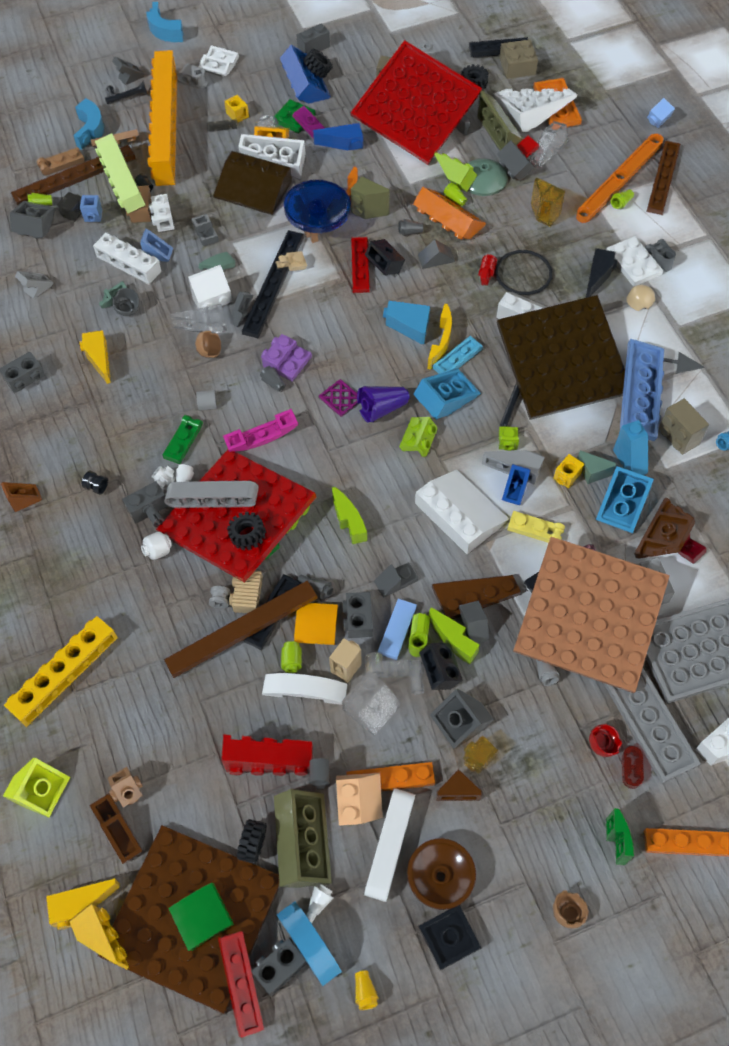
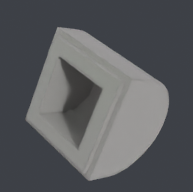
M215 390L196 392L199 411L217 409Z

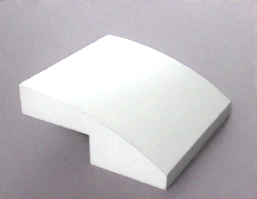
M211 45L207 55H203L198 67L204 68L205 71L227 76L235 66L239 55L237 52Z

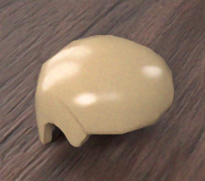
M647 285L633 287L627 296V303L637 311H640L642 308L649 309L655 302V293Z

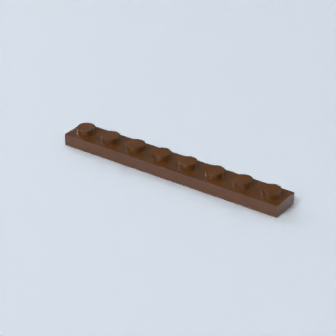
M129 145L120 148L126 163L136 159ZM96 157L12 191L11 195L18 206L23 201L28 202V194L50 195L105 171L99 157Z

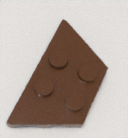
M664 498L634 552L635 558L640 559L679 553L695 524L694 517L683 512V509L678 505L674 506L668 498Z

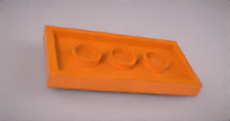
M564 78L534 82L533 87L535 91L542 92V89H554V91L563 92V89H568ZM572 100L550 116L547 121L552 130L581 125L582 118L574 100Z

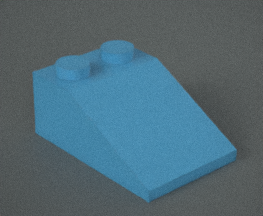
M459 369L423 378L413 395L436 420L450 415L478 397L480 392Z
M616 466L596 520L633 533L654 479Z

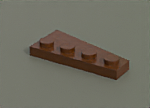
M513 575L432 584L433 592L443 614L451 619L461 617L459 605L479 601L483 609L521 594Z

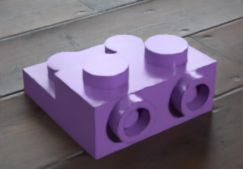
M281 334L279 338L275 337L272 340L270 349H265L262 352L261 358L263 367H274L280 376L293 382L312 358V353L297 346L295 340Z

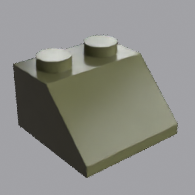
M361 177L351 188V213L363 219L389 215L390 189Z

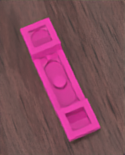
M292 409L274 415L275 420L250 430L241 432L239 429L223 435L229 452L244 451L265 445L298 426V422Z

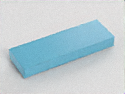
M469 336L433 364V369L438 374L459 369L483 349V345L472 336Z

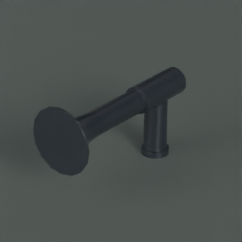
M143 80L138 87L116 94L114 93L113 86L108 85L106 89L109 96L105 97L107 104L138 93H145L147 95L148 93Z

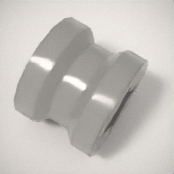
M224 586L211 587L210 593L212 597L209 599V605L219 609L227 608L229 606L228 597L230 596V589Z

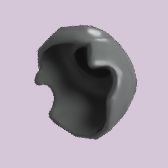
M130 288L119 289L116 296L113 297L114 310L123 316L134 314L139 308V296L135 290Z

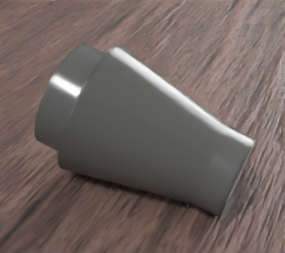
M407 219L400 220L398 232L403 236L422 233L423 223Z
M267 366L261 371L262 381L278 392L285 388L286 384L282 381L274 367Z

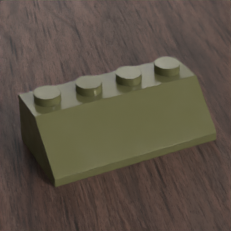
M481 91L477 117L499 150L510 140L518 145L523 140V137L518 133L516 126L511 123L509 116L505 114L502 106L498 104L496 99Z
M290 789L275 795L274 807L280 887L300 888L331 884L324 794Z

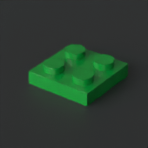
M289 99L274 115L273 123L289 128V130L299 134L303 127L292 115L305 105ZM305 106L314 116L316 115L314 109Z

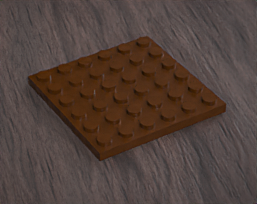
M161 825L112 925L118 934L117 941L127 954L125 959L129 968L126 970L225 1014L231 1002L218 938L243 931L248 958L250 957L280 887L279 875L252 863L238 860L236 856ZM214 883L234 925L218 936L210 938L196 949L188 951L169 908L198 889ZM98 954V957H100V958H102V959H104V960H106V961H109V960H107L106 958H104L103 956H101V955Z

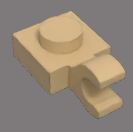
M302 251L290 252L279 256L280 261H276L278 268L289 267L290 271L305 270L307 267Z

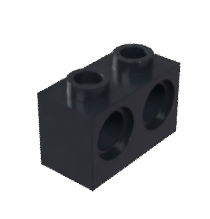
M431 643L419 652L432 690H451L463 681L450 643Z

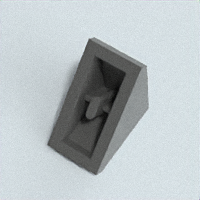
M435 239L418 254L422 269L455 262L450 247Z
M479 601L459 605L463 625L466 627V636L476 643L488 641V619Z

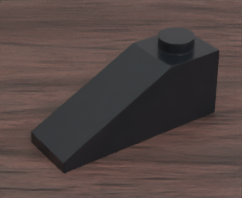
M595 248L585 298L591 297L610 277L612 269H616L618 259H615V251Z

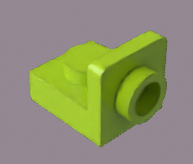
M499 427V449L506 451L517 450L519 444L518 427Z

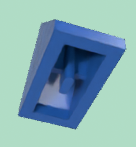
M512 464L502 497L503 501L520 506L531 469Z

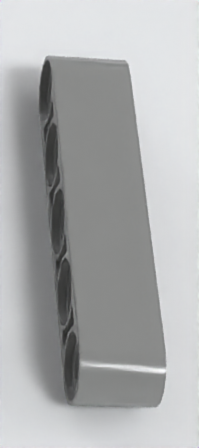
M252 481L171 482L168 484L164 502L166 505L174 508L252 507L256 504L259 486Z

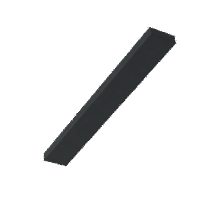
M287 231L243 326L242 335L259 339L290 270L289 267L278 268L276 261H280L279 256L290 252H298L304 238L303 233Z

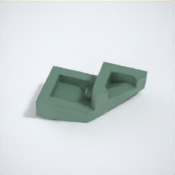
M223 252L199 263L198 268L203 270L221 265L224 270L235 267L236 262L228 252Z
M123 281L109 290L104 289V298L99 303L101 308L113 306V297L116 296L118 290L127 288Z

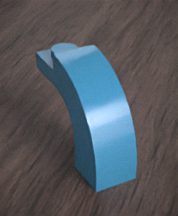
M152 2L150 12H146L151 33L158 39L166 42H183L181 20L163 19L160 14L159 3Z
M86 98L75 107L79 120L86 123L73 135L76 146L81 150L92 139L101 138L104 133V123L98 106Z
M296 901L277 914L280 922L322 986L342 972L320 935Z

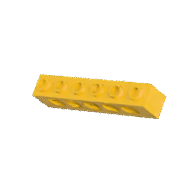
M98 616L89 620L78 634L71 637L69 643L64 648L59 649L48 663L43 664L32 678L24 682L23 687L17 693L12 694L7 699L4 706L27 727L118 638L114 630ZM95 637L94 641L87 643L90 638ZM80 652L77 657H72L74 653ZM60 667H65L63 671L57 672ZM49 681L46 687L41 688L43 683ZM33 696L32 701L26 703V700Z

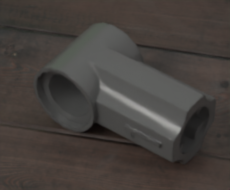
M317 758L309 761V783L314 785L317 790H325L326 786L330 784L329 760Z

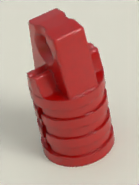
M491 254L482 257L478 273L481 285H488L490 278L494 275L497 258Z

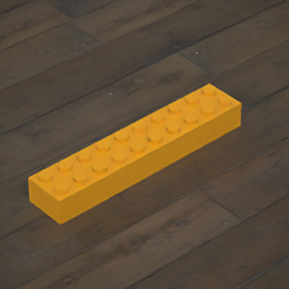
M173 50L154 51V58H152L153 68H151L153 78L151 79V87L153 90H150L152 100L150 101V108L152 112H149L152 123H149L151 133L149 134V143L151 145L148 146L150 156L148 157V166L152 168L151 179L155 180L156 186L175 185L177 70Z

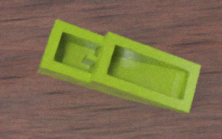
M332 487V498L340 529L348 528L352 544L366 542L367 530L358 510L344 493L336 487Z
M431 607L429 610L430 623L443 643H450L453 653L470 665L479 651L480 644L465 636L466 627Z

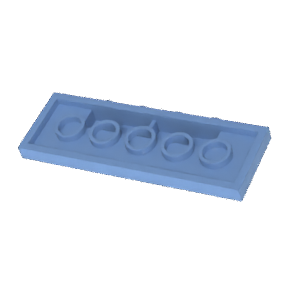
M630 339L627 346L620 429L623 425L639 420L648 434V440L655 441L658 438V427L661 421L659 413L662 406L664 348Z

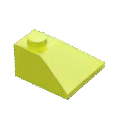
M32 758L13 776L3 797L31 811L50 817L70 777L41 760Z

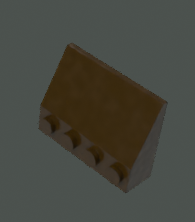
M231 151L225 160L213 197L273 215L292 182L291 168Z

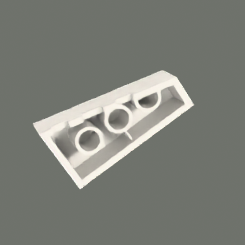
M241 134L239 153L288 166L291 168V176L301 179L306 154L304 140Z

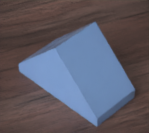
M146 228L140 241L142 250L146 254L156 257L159 261L168 262L173 247Z

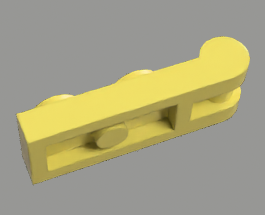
M513 511L507 530L549 543L550 537L562 540L561 534L564 533L565 525Z

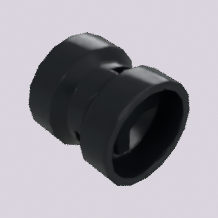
M91 470L87 471L82 479L83 488L92 489L94 493L99 495L103 494L108 486L107 477L97 476V473Z

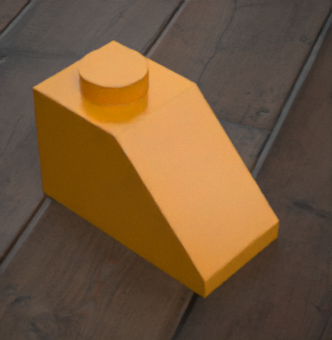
M254 126V135L289 139V128Z

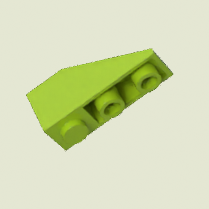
M435 152L434 155L448 180L453 184H457L459 189L467 192L477 177V174L473 171L474 168L468 163L462 164L456 158L451 159L444 153L441 155Z

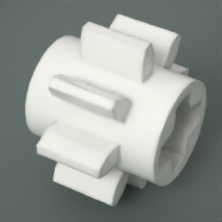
M159 466L153 473L152 478L154 482L157 481L161 488L165 487L167 489L168 484L176 479L173 475L175 471L169 466L164 468Z

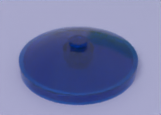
M326 180L301 182L292 187L284 199V213L287 220L294 227L309 233H326L339 228L347 221L351 211V202L347 192L339 185Z

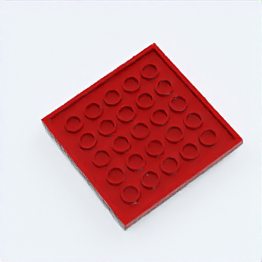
M404 40L350 114L361 123L429 165L435 156V152L437 153L478 98L482 88Z
M227 450L199 482H255L259 486L256 504L252 507L174 508L164 519L163 524L159 525L156 530L157 532L167 534L174 543L245 583L317 496L315 492L235 451L229 452ZM245 512H249L251 515L253 512L255 515H259L266 529L265 539L262 538L263 542L261 544L257 543L258 547L251 546L252 550H248L247 547L245 550L236 548L228 535L227 527L230 526L229 522L230 520L234 521V516L240 517L239 513L245 515ZM247 527L240 532V535L249 534L254 528Z

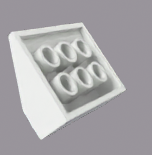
M458 470L431 480L416 491L415 504L466 554H469L509 521V518Z

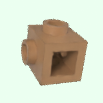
M128 767L108 777L112 788L109 791L114 802L119 801L122 807L134 804L143 796L140 788L143 786L137 775L133 777Z

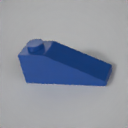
M359 123L313 130L314 145L347 151L363 148V134Z

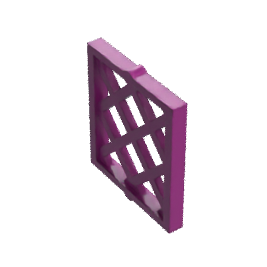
M341 379L319 395V399L340 417L358 404L357 401L350 404L351 399H357V393ZM337 385H340V389H333ZM328 392H331V396H324ZM333 392H340L339 396H333ZM342 392H348V396H342ZM333 399H339V404H333ZM342 399H348V404H342ZM341 407H348L344 411H341Z

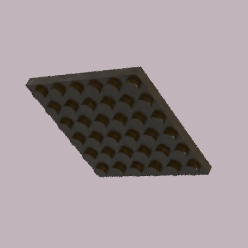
M598 295L497 320L496 323L529 420L623 396L625 368Z

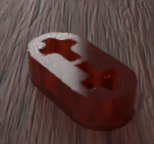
M629 746L622 753L621 757L622 781L627 788L636 789L644 780L643 753L638 747ZM631 752L637 757L634 760V765H631V758L627 757ZM632 770H634V777L638 778L635 783H632V780L628 778Z

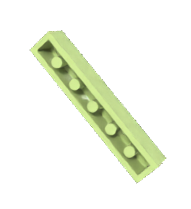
M111 133L96 140L97 148L95 151L113 188V192L118 198L117 201L120 207H125L127 213H130L145 206L146 204L113 134Z

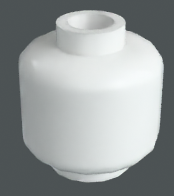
M155 532L144 537L141 550L145 557L148 556L152 560H157L169 554L172 543L167 534Z

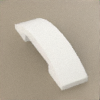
M266 674L262 695L282 698L283 695L324 700V703L345 705L347 684L328 678L303 674Z

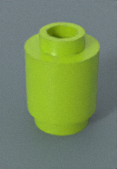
M289 641L284 643V647L281 649V669L286 673H297L302 668V648L298 642Z

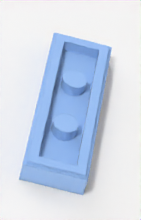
M401 599L397 600L378 649L379 655L394 660L398 659L417 608L416 604Z

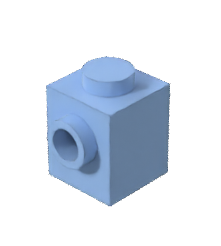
M663 98L650 111L647 119L652 125L659 128L672 115L675 108Z

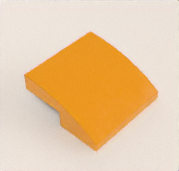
M309 603L298 609L296 612L294 642L335 645L338 605Z

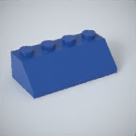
M290 45L280 57V60L283 64L282 67L287 73L286 76L291 82V87L296 93V98L308 104L329 99L331 96L323 79L319 75L316 76L315 73H312V70H309L308 66L305 65L304 58L307 54Z

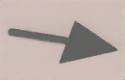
M680 352L678 360L663 359L664 362L677 364L676 374L704 368V366Z

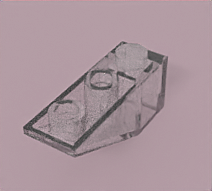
M554 121L543 131L537 142L539 149L531 154L528 159L534 167L540 168L569 142L567 125Z

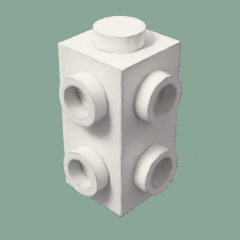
M167 194L151 196L152 204H149L151 214H154L151 216L153 226L157 225L158 232L173 230L174 224Z

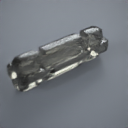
M231 119V121L221 120L216 121V123L214 121L208 122V131L212 132L215 129L217 131L230 130L229 128L237 129V119Z

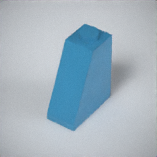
M389 301L388 307H384L383 318H386V326L420 344H425L430 306Z
M637 420L621 427L613 451L624 469L645 475L648 473V434L640 421Z

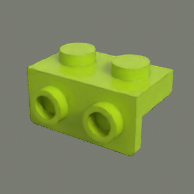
M412 417L400 443V449L402 451H418L422 457H426L437 433V426L430 417Z

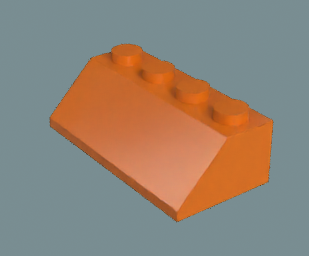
M422 186L413 205L418 207V212L424 215L427 213L430 215V220L436 223L439 221L442 223V228L447 231H454V235L461 240L463 238L471 239L486 225L484 221L433 189Z

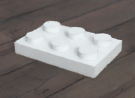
M635 236L606 249L616 252L615 259H618L616 266L633 287L656 278L663 273V269Z

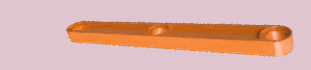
M660 134L650 135L578 208L576 219L581 223L589 222L607 204L612 196L661 148L663 137ZM617 176H623L624 179H619ZM580 213H586L588 216H582Z

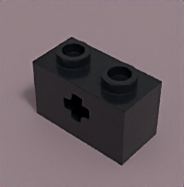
M385 239L370 241L365 256L385 276L400 273L405 259Z

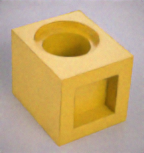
M238 95L224 101L226 114L236 124L249 117L248 105Z
M568 454L556 468L553 479L560 485L570 488L582 474L584 463Z

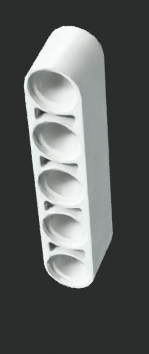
M395 788L393 790L364 896L384 902L387 901L415 799V794Z

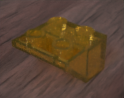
M537 177L534 181L531 206L536 220L551 227L561 215L565 191Z

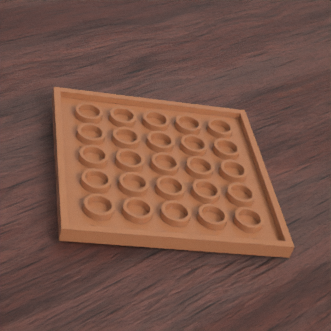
M550 537L513 652L635 693L670 575Z

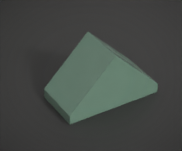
M581 450L577 458L584 463L582 475L587 484L612 476L616 466L615 462Z

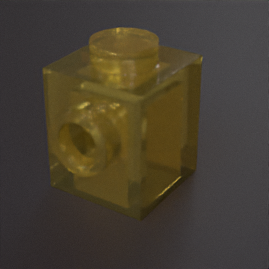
M482 735L475 743L471 741L465 747L464 764L472 772L475 770L480 774L497 756L498 750Z

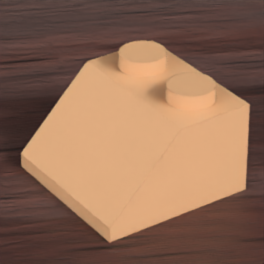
M380 773L336 776L339 825L363 824L383 818Z

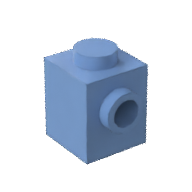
M82 195L80 209L84 222H101L103 209L99 196Z

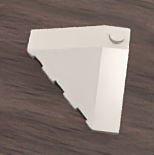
M505 89L493 93V96L498 104L502 106L505 114L509 116L513 125L521 132H528L574 100L577 94L570 89H563V92L554 91V89H542V92L533 91V89H521V92Z

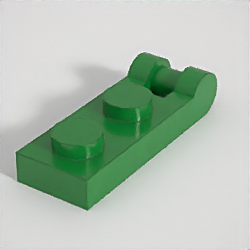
M184 415L179 428L162 454L163 458L181 464L201 430L203 421L199 419L194 420L191 416Z

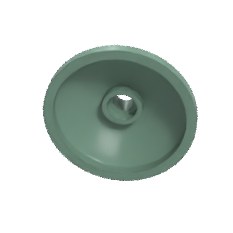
M486 158L468 162L477 174L468 192L478 196H491L505 188L508 174L500 163Z

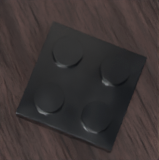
M460 905L418 926L440 971L482 948Z

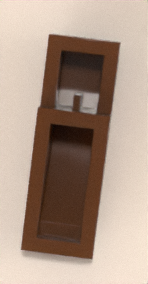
M110 793L89 805L122 864L142 852L139 843Z

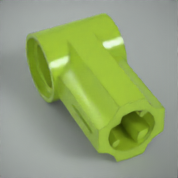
M423 613L414 614L412 619L408 650L414 657H421L419 652L427 647L430 617ZM414 643H421L422 646L417 647Z

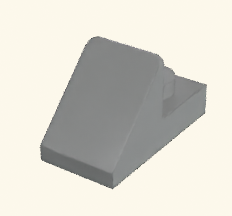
M17 271L15 275L21 282V285L24 286L23 290L31 298H36L53 285V282L44 274Z

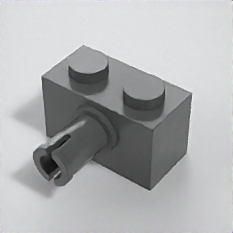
M157 481L122 499L127 512L135 524L148 517L154 527L159 526L157 520L160 525L163 524L164 518L160 515L159 511L168 507V505L164 502L165 494Z

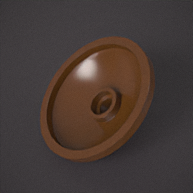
M445 838L432 839L421 844L412 854L407 870L408 883L415 897L424 905L438 910L452 909L461 905L473 891L476 881L475 864L469 852L459 843ZM438 873H443L445 875V879L438 880L436 875Z

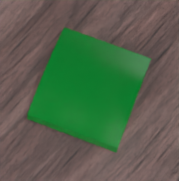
M614 808L606 818V841L615 842L616 865H626L634 857L632 837L623 814L618 808Z
M214 883L198 889L169 908L188 951L196 949L210 938L218 936L234 925Z

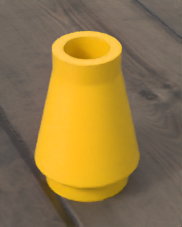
M363 970L355 973V999L359 1010H368L376 1007L379 997L368 971Z

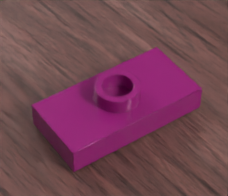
M302 106L292 115L312 138L313 130L325 128L305 106Z

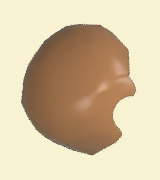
M202 331L197 335L195 341L196 350L202 357L213 358L220 354L221 341L218 334L211 333V331Z
M563 890L556 896L553 904L554 917L560 925L573 929L579 928L586 922L589 913L587 903L578 893H569L567 890Z

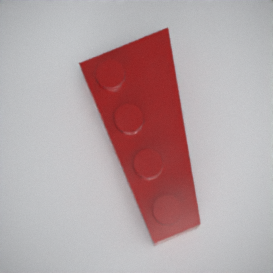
M223 734L221 760L226 772H230L229 774L242 775L243 772H251L252 775L260 776L264 775V772H269L277 776H283L286 773L305 776L309 773V761L313 759L312 741L284 739L282 743H278L273 738H264L256 741L251 739V736H242L240 740L231 739V735Z

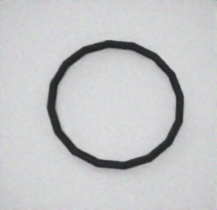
M516 250L508 252L499 259L495 267V276L498 283L507 291L518 295H532L548 287L552 280V267L549 261L541 254L530 250ZM518 253L531 254L539 257L546 263L549 269V279L544 286L530 292L516 291L501 281L498 275L499 265L502 260L510 255Z

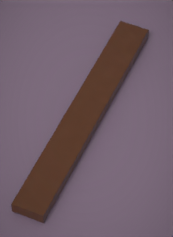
M307 580L167 657L164 661L171 675L175 678L318 599Z

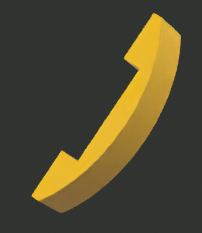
M444 304L440 317V328L444 329L440 345L432 344L428 357L427 369L430 370L433 368V364L444 357L450 343L452 316L448 304Z

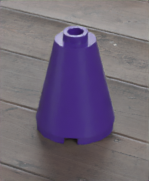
M363 386L357 392V403H361L362 409L359 410L360 414L368 423L374 422L406 405L410 399V394L404 387Z

